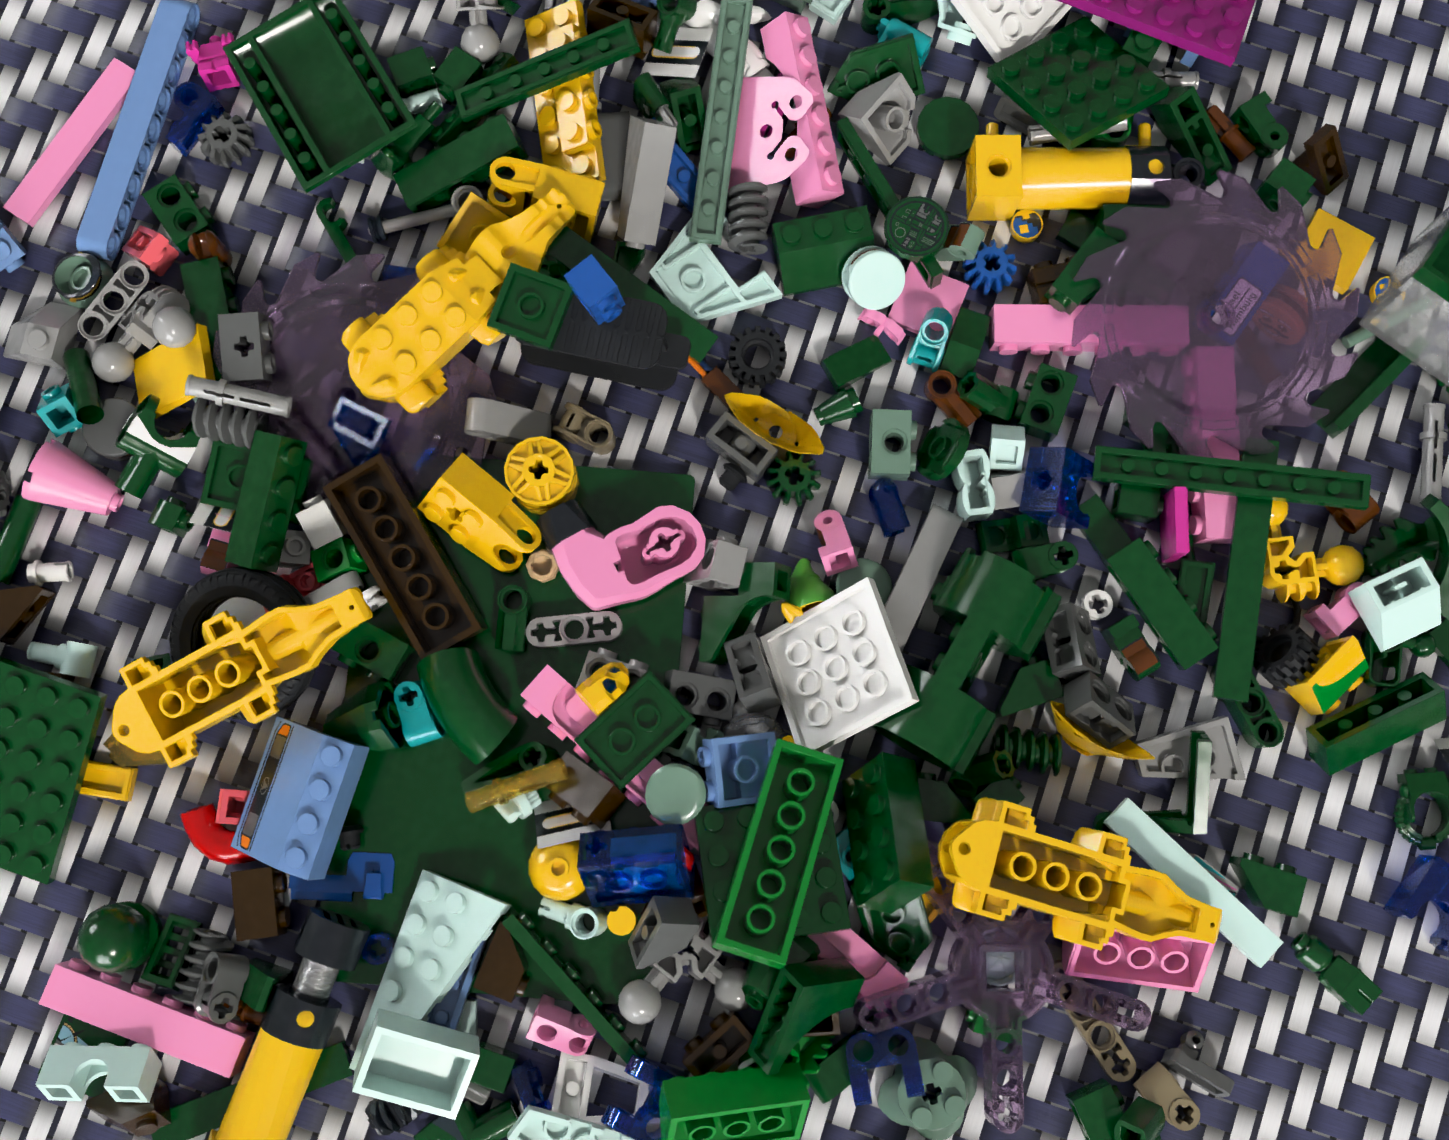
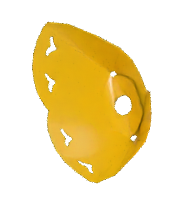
M734 392L724 395L726 402L737 419L770 444L800 454H823L824 446L817 432L810 424L794 413L787 412L774 402L758 395ZM773 426H780L783 431L781 437H771L769 429Z
M1055 701L1050 702L1057 731L1070 747L1086 756L1103 755L1121 759H1155L1149 752L1129 739L1111 749L1106 748L1065 716L1064 704Z

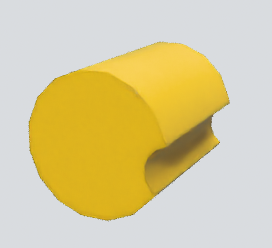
M621 903L618 909L612 908L607 916L608 928L616 935L624 936L629 934L637 923V912L631 905Z

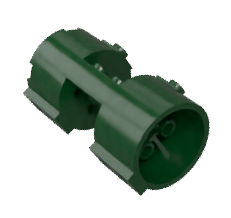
M971 547L965 549L952 574L948 575L944 584L941 582L937 583L930 597L934 601L932 603L933 611L954 627L948 639L951 641L947 653L942 651L939 653L932 666V670H934L933 675L906 664L919 702L870 726L879 734L915 756L963 779L996 721V714L987 710L982 704L967 695L992 649L1029 661L1056 613L1062 596L1053 592L1048 586H1043L1042 589L1039 588L1034 580L1035 576L1017 564L988 551H984L982 556L976 555V550Z

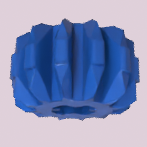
M995 239L990 241L988 247L981 241L974 260H965L962 263V268L967 270L963 276L964 281L973 280L971 289L976 290L978 286L983 287L982 292L984 295L989 293L990 288L996 294L1000 293L1003 286L1011 285L1013 281L1011 276L1017 272V266L1012 264L1016 258L1015 254H1005L1008 248L1007 244L997 248ZM988 264L994 267L991 271L985 268Z

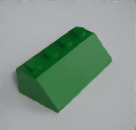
M783 1063L779 1073L767 1075L761 1067H744L738 1071L708 1072L701 1076L686 1078L676 1076L669 1080H663L659 1097L661 1140L800 1139L811 1100L800 1063Z

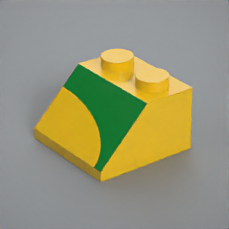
M1353 635L1326 642L1320 648V654L1316 655L1319 658L1318 663L1311 664L1315 668L1312 673L1306 671L1304 673L1307 677L1306 679L1301 681L1298 678L1296 679L1297 685L1291 687L1287 684V688H1284L1311 716L1332 713L1341 704L1339 698L1346 691L1351 692L1357 688L1364 680L1361 675L1369 666L1359 641Z

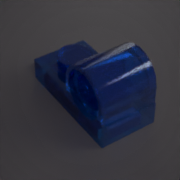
M184 82L176 87L173 99L184 115L180 120L175 121L171 125L169 133L165 136L174 149L184 157L199 142L198 134L205 132L202 129L201 123L211 124V114L219 118L225 111L213 94L194 82ZM198 99V101L194 105L189 106V104L193 100Z

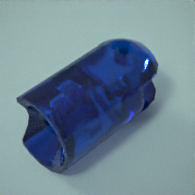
M880 478L870 487L868 494L883 536L888 538L905 532L906 527L911 525L900 500L898 487L891 479Z

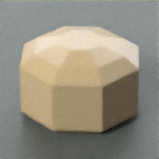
M544 549L531 553L526 563L530 577L541 583L555 579L559 571L553 554H548V551Z

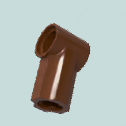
M946 370L934 372L925 383L924 394L928 400L937 405L946 418H955L968 427L982 416L976 407L960 398V393L957 391L958 385L952 373ZM940 379L946 382L948 392L946 394L936 393L932 387L934 380Z

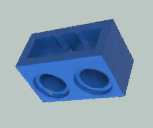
M592 254L564 275L574 295L598 325L604 321L609 323L621 314L622 307L626 304L618 286Z

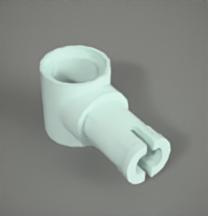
M34 641L28 646L27 659L54 665L56 669L60 670L59 673L91 679L98 646L74 641H67V644L63 643L57 646Z
M543 897L540 904L544 907H539L538 910L539 916L565 924L566 929H569L575 937L583 940L601 935L608 926V915L600 906L592 905L586 907L575 902L571 905L563 901H554ZM586 913L594 918L595 926L592 931H589L584 926L583 920Z

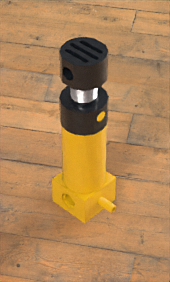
M318 907L309 908L294 945L295 952L305 957L295 982H279L276 984L261 1020L260 1030L218 1131L212 1129L208 1140H287L322 1050L327 1045L342 1008V1004L329 996L330 991H332L339 970L355 971L371 931L369 926L338 912Z

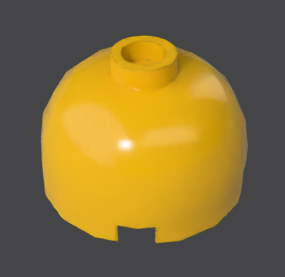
M583 839L538 849L536 845L528 860V875L533 887L542 896L554 901H569L582 895L591 886L595 875L596 858L592 848Z

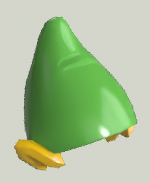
M806 558L799 560L792 573L790 599L781 603L782 614L790 624L795 617L803 615L804 612L835 595L833 590L813 571L810 561Z

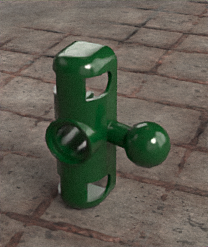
M1366 627L1360 639L1364 649V656L1369 666L1362 676L1364 678L1363 682L1367 686L1374 688H1390L1398 685L1401 676L1403 648H1408L1417 657L1426 658L1435 652V639L1431 634L1423 632L1380 652ZM1394 667V679L1383 680L1384 668Z

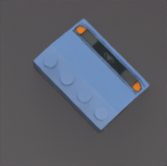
M277 716L231 847L277 870L304 880L325 879L362 773L369 747L320 732L316 728Z

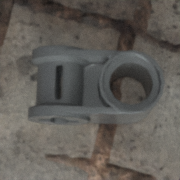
M210 952L206 956L193 1002L194 1009L198 1014L208 1017L217 1024H225L234 1018L238 1011L244 983L249 975L250 963L246 956L221 952ZM224 1003L228 1004L229 1008L223 1006Z

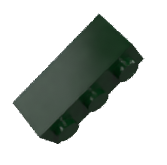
M867 205L772 224L771 238L784 296L841 286L842 270L847 259L860 248L875 246Z

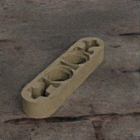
M1062 960L1051 962L1045 970L1046 982L1108 1077L1117 1082L1130 1080L1136 1072L1134 1057L1082 977L1066 975V980L1070 986L1074 988L1077 984L1080 986L1079 989L1069 992L1063 983L1054 981L1058 976L1056 970L1058 968L1063 970ZM1069 992L1064 998L1062 994ZM1078 996H1085L1089 1001V1009L1083 1015H1076L1072 1010V1002ZM1096 1026H1105L1108 1030V1039L1104 1044L1096 1045L1092 1042L1091 1032ZM1112 1049L1119 1059H1126V1062L1123 1064L1125 1070L1122 1073L1117 1070L1112 1071V1068L1115 1066L1113 1059L1107 1053L1102 1057L1101 1053Z

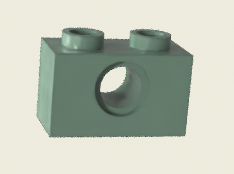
M872 409L869 422L868 479L907 481L910 471L915 472L916 452H911V440H916L917 421L912 420V410ZM887 439L897 440L901 445V450L897 452L888 450L885 446V441Z

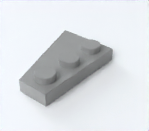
M1219 716L1134 742L1155 757L1152 760L1134 759L1139 776L1188 778L1190 731H1205L1212 741L1210 779L1246 780L1228 716Z

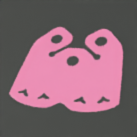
M743 77L729 189L745 182H761L765 185L777 183L788 178L807 159L809 149L798 136L788 137L776 151L772 160L767 158V155L781 141L784 120L776 109L772 108V103L778 101L780 109L792 121L802 118L813 103L811 92L796 79L789 77ZM796 95L801 96L802 104L800 107L792 109L789 104L791 98ZM766 124L771 125V135L767 138L761 137V128ZM792 147L796 148L798 151L796 159L787 161L785 158L786 151Z

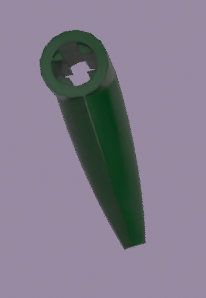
M864 0L860 25L866 33L877 35L879 31L876 30V27L880 24L882 18H886L889 21L897 18L908 25H912L939 14L937 0Z
M534 741L528 742L500 756L460 783L462 791L466 793L488 789L522 779L534 773L546 776L560 760L559 754L551 746ZM541 753L542 757L541 759H539V764H537V759L539 758V754Z

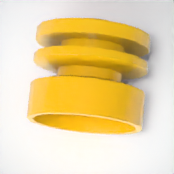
M544 436L527 438L516 444L507 456L504 466L505 482L511 493L515 495L514 497L517 502L529 512L543 515L550 509L576 497L579 487L578 471L568 450L555 439ZM540 467H544L547 473L542 474L541 479H537L534 473L539 472Z

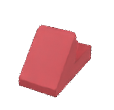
M142 225L137 228L121 249L158 276H163L179 256V252L168 243L169 240L159 232Z

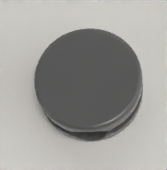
M121 398L101 400L104 417L98 423L82 425L84 440L94 452L109 460L127 461L132 455L116 447L115 442L127 419L137 407Z

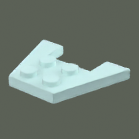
M692 217L649 272L650 278L663 296L699 323L782 299L783 295L764 270L738 287L707 244L689 242ZM726 217L724 219V226L727 225Z

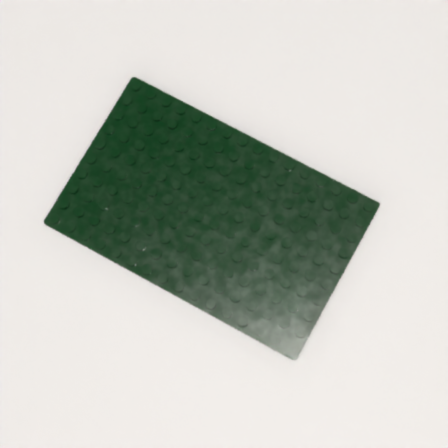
M377 450L372 456L373 458L381 453L391 458L417 505L421 503L438 479L459 457ZM469 457L510 491L505 482L504 466L506 460ZM576 466L579 487L574 499L580 502L598 526L596 530L603 535H607L622 526L634 523L660 506L674 505L691 514L693 513L695 479L692 475ZM540 467L539 472L534 474L537 479H541L542 474L547 472L544 467ZM515 497L512 499L536 524L542 515L529 512L517 502ZM424 515L488 626V629L455 648L465 647L479 652L482 665L492 686L507 706L518 716V719L501 743L477 765L473 764L457 748L447 734L442 738L415 747H411L408 744V747L398 750H369L343 826L359 824L364 828V831L360 833L361 846L358 849L343 851L340 848V840L338 839L326 875L346 876L348 859L353 852L392 854L395 861L392 893H384L382 900L363 899V892L353 891V902L321 901L320 908L356 919L369 926L371 930L355 971L339 970L335 981L380 985L422 870H430L511 904L510 909L513 907L518 913L523 910L535 923L536 927L533 928L535 933L541 939L545 936L548 937L559 951L556 956L564 965L570 962L579 972L581 978L578 981L586 990L592 987L603 1000V1004L618 1005L619 995L623 987L631 981L637 979L644 980L652 970L650 966L644 969L635 968L628 944L634 929L629 934L620 936L612 933L607 926L601 935L583 940L575 937L569 929L565 928V924L539 916V907H544L540 904L544 896L533 887L528 875V860L533 848L537 845L534 809H532V814L522 820L518 817L513 823H508L491 804L494 796L503 794L502 788L507 784L463 793L460 783L500 756L532 741L553 747L557 750L559 758L568 751L599 773L600 768L592 759L587 763L573 751L577 745L568 736L562 741L547 728L552 722L543 714L536 718L522 706L526 700L520 694L547 664L575 688L589 650L597 653L599 647L617 653L616 660L629 664L630 659L648 664V670L653 672L664 685L665 672L672 669L679 670L686 596V583H683L685 576L673 581L645 599L599 610L614 612L621 619L623 631L615 641L540 649L533 646L526 637L524 652L494 649L499 610L497 597L500 590L507 585L514 584L520 586L530 594L532 603L528 610L527 625L530 621L539 617L599 611L591 610L577 598L562 577L560 571H558L555 579L545 583L532 579L526 567L531 553H522L523 561L515 571L509 573L501 572L466 549L462 544L455 542L445 530L428 520ZM526 530L517 531L518 537L524 543L532 544L533 539L529 532ZM542 537L540 545L533 552L541 549L547 550ZM505 549L499 550V556L502 561L508 564L514 563V557L510 552ZM370 570L360 575L365 585L361 592L378 585ZM513 592L508 596L507 605L511 610L520 607L523 601L522 595L519 592ZM388 601L381 608L372 612L373 616L367 622L413 646ZM605 618L604 624L595 626L592 624L593 619H587L590 626L589 638L595 637L593 630H603L605 635L608 636L611 635V629L617 628V624L611 623L610 618ZM571 621L565 628V633L570 639H578L584 632V626L579 621ZM560 622L554 623L556 627L554 630H547L543 624L539 625V629L533 632V636L538 637L540 642H543L546 635L556 634V641H561L562 638L559 633ZM371 643L366 647L365 656L368 660H372L378 655L379 647L377 643ZM414 650L398 680L394 683L396 687L405 681L420 680L416 666L421 658L416 650ZM358 663L355 669L348 666L344 702L367 685L377 682L366 676L369 669ZM598 664V665H596V666L592 669L591 675H592L595 671H597L599 668H601L602 666H604V664ZM629 675L630 683L627 690L640 679L638 676ZM416 691L410 695L412 701L415 697H418ZM662 752L655 757L664 766L672 761L671 757ZM541 753L539 754V758L537 759V764H539V759H541L542 757ZM534 773L526 778L535 786L542 802L550 800L548 795L551 791L542 784L546 776ZM624 787L620 791L624 794L627 788ZM626 797L610 818L611 833L583 839L592 848L596 858L594 879L591 886L582 895L563 902L571 905L575 902L586 907L592 905L600 906L607 915L612 908L618 909L621 903L629 904L637 912L638 918L635 927L637 926L641 918L640 913L655 888L622 891L610 857L612 840L624 839V834L628 829L633 828V832L627 834L625 839L665 835L666 830H662L658 834L660 826L649 817L651 813L644 803L637 807ZM586 913L583 920L584 926L589 931H592L595 921L590 914ZM503 915L499 917L492 927L493 932L487 939L469 993L488 994L474 988L473 985ZM521 946L529 966L525 975L530 977L523 997L541 998L545 994L555 998V1000L570 1001Z

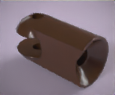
M206 230L199 234L193 232L189 237L188 248L197 260L218 256L226 266H231L233 258L231 252L212 231Z

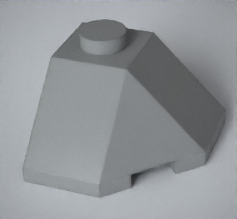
M897 72L858 91L838 115L841 119L845 117L849 119L868 150L886 164L891 165L911 142L912 129H908L910 110L915 109L916 96L902 73Z
M49 302L11 325L3 356L65 370L63 355L67 350L74 347L78 333V320L84 310L74 306Z

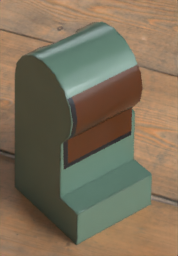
M961 222L959 225L949 224V233L945 246L934 257L938 261L974 260L978 247L985 237V232L976 225L967 222Z

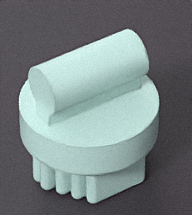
M526 777L516 783L510 782L502 788L503 794H498L491 800V804L508 823H513L518 817L522 820L532 814V809L542 803L535 786Z

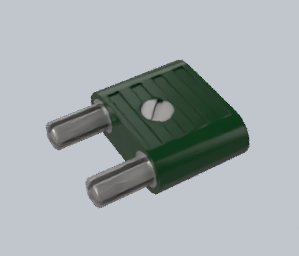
M646 72L637 77L634 81L633 101L643 116L649 119L655 117L656 120L676 127L678 121L670 111V102L651 74Z

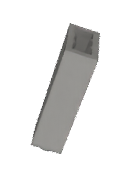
M630 115L617 236L626 241V246L644 249L645 244L656 246L677 128L663 121Z

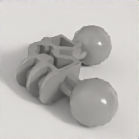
M456 0V11H469L470 26L466 27L461 35L460 45L462 50L482 64L494 60L499 53L500 41L497 32L488 25L487 10H502L505 7L498 5V0Z
M167 285L155 287L152 291L143 293L117 324L125 330L117 342L103 343L95 349L92 356V367L95 374L107 382H121L132 375L135 368L133 354L141 344L150 350L154 348L158 341L169 348L185 347L189 344L196 334V324L193 316L189 313L190 305L187 298Z
M701 920L698 931L687 946L690 953H675L650 965L652 970L644 980L637 979L623 987L618 1000L620 1013L627 1021L633 1024L643 1025L651 1022L657 1017L661 1009L662 998L660 992L668 982L673 984L679 980L683 974L682 966L686 965L688 973L696 980H702L705 977L715 985L714 993L716 1000L723 1008L729 1011H742L750 1006L746 1002L742 991L747 970L741 967H730L727 969L717 961L723 951L711 947L710 932L705 934L701 930L704 923Z

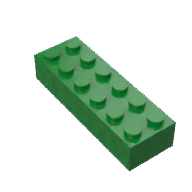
M777 738L769 757L712 945L713 948L777 969H781L786 965L844 759Z

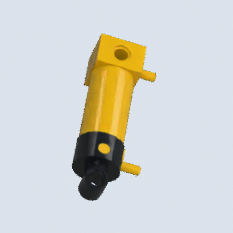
M990 122L986 125V135H975L965 161L967 221H1011L1016 210H1100L1103 204L1166 205L1168 195L1179 200L1190 197L1203 181L1205 169L1199 160L1192 157H1185L1178 160L1176 164H1171L1170 153L1166 146L1151 145V126L1148 122H1142L1137 126L1138 145H1124V147H1075L1070 151L1066 147H1021V135H998V124ZM1179 175H1185L1190 182H1184Z

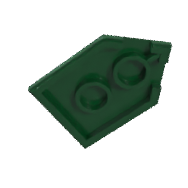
M913 33L850 51L827 91L837 97L840 96L850 101L858 91L899 72L902 73L915 96L924 94L925 88Z
M852 883L851 889L867 944L878 953L883 952L898 962L897 966L909 972L916 963V960L933 940L922 895L890 914L858 907L854 883Z

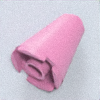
M51 439V443L46 441L36 453L28 468V471L32 472L31 482L24 481L21 492L22 497L29 501L108 516L111 511L117 512L125 495L121 494V489L115 486L116 482L54 439Z

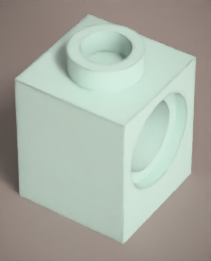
M992 424L988 452L990 469L1022 472L1026 442L1025 427Z

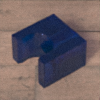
M1030 447L1019 511L1052 528L1088 529L1090 517L1079 509L1076 491L1081 477H1092L1093 462L1068 447Z
M1419 855L1383 909L1394 917L1412 919L1417 916L1419 908L1425 902L1431 901L1439 913V925L1437 930L1430 936L1429 943L1438 950L1449 952V864L1439 856Z

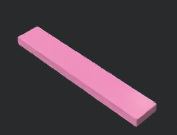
M115 57L5 203L3 206L5 210L31 227H34L123 107L135 73L134 69Z

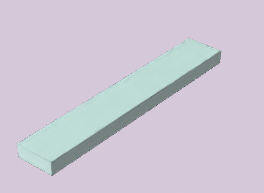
M1125 798L1103 822L1116 835L1128 838L1127 845L1153 870L1167 874L1186 895L1207 905L1222 909L1219 932L1257 967L1262 968L1284 943L1132 800Z

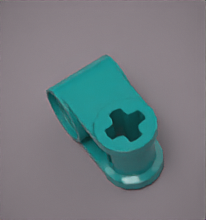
M936 307L927 311L918 335L914 339L906 364L911 365L915 363L930 368L932 373L938 371L953 322L948 310ZM929 323H939L944 329L935 331L931 329Z
M420 680L405 681L399 684L394 691V702L407 743L411 747H415L444 737L446 733L428 704ZM416 691L418 697H415L412 701L410 695Z

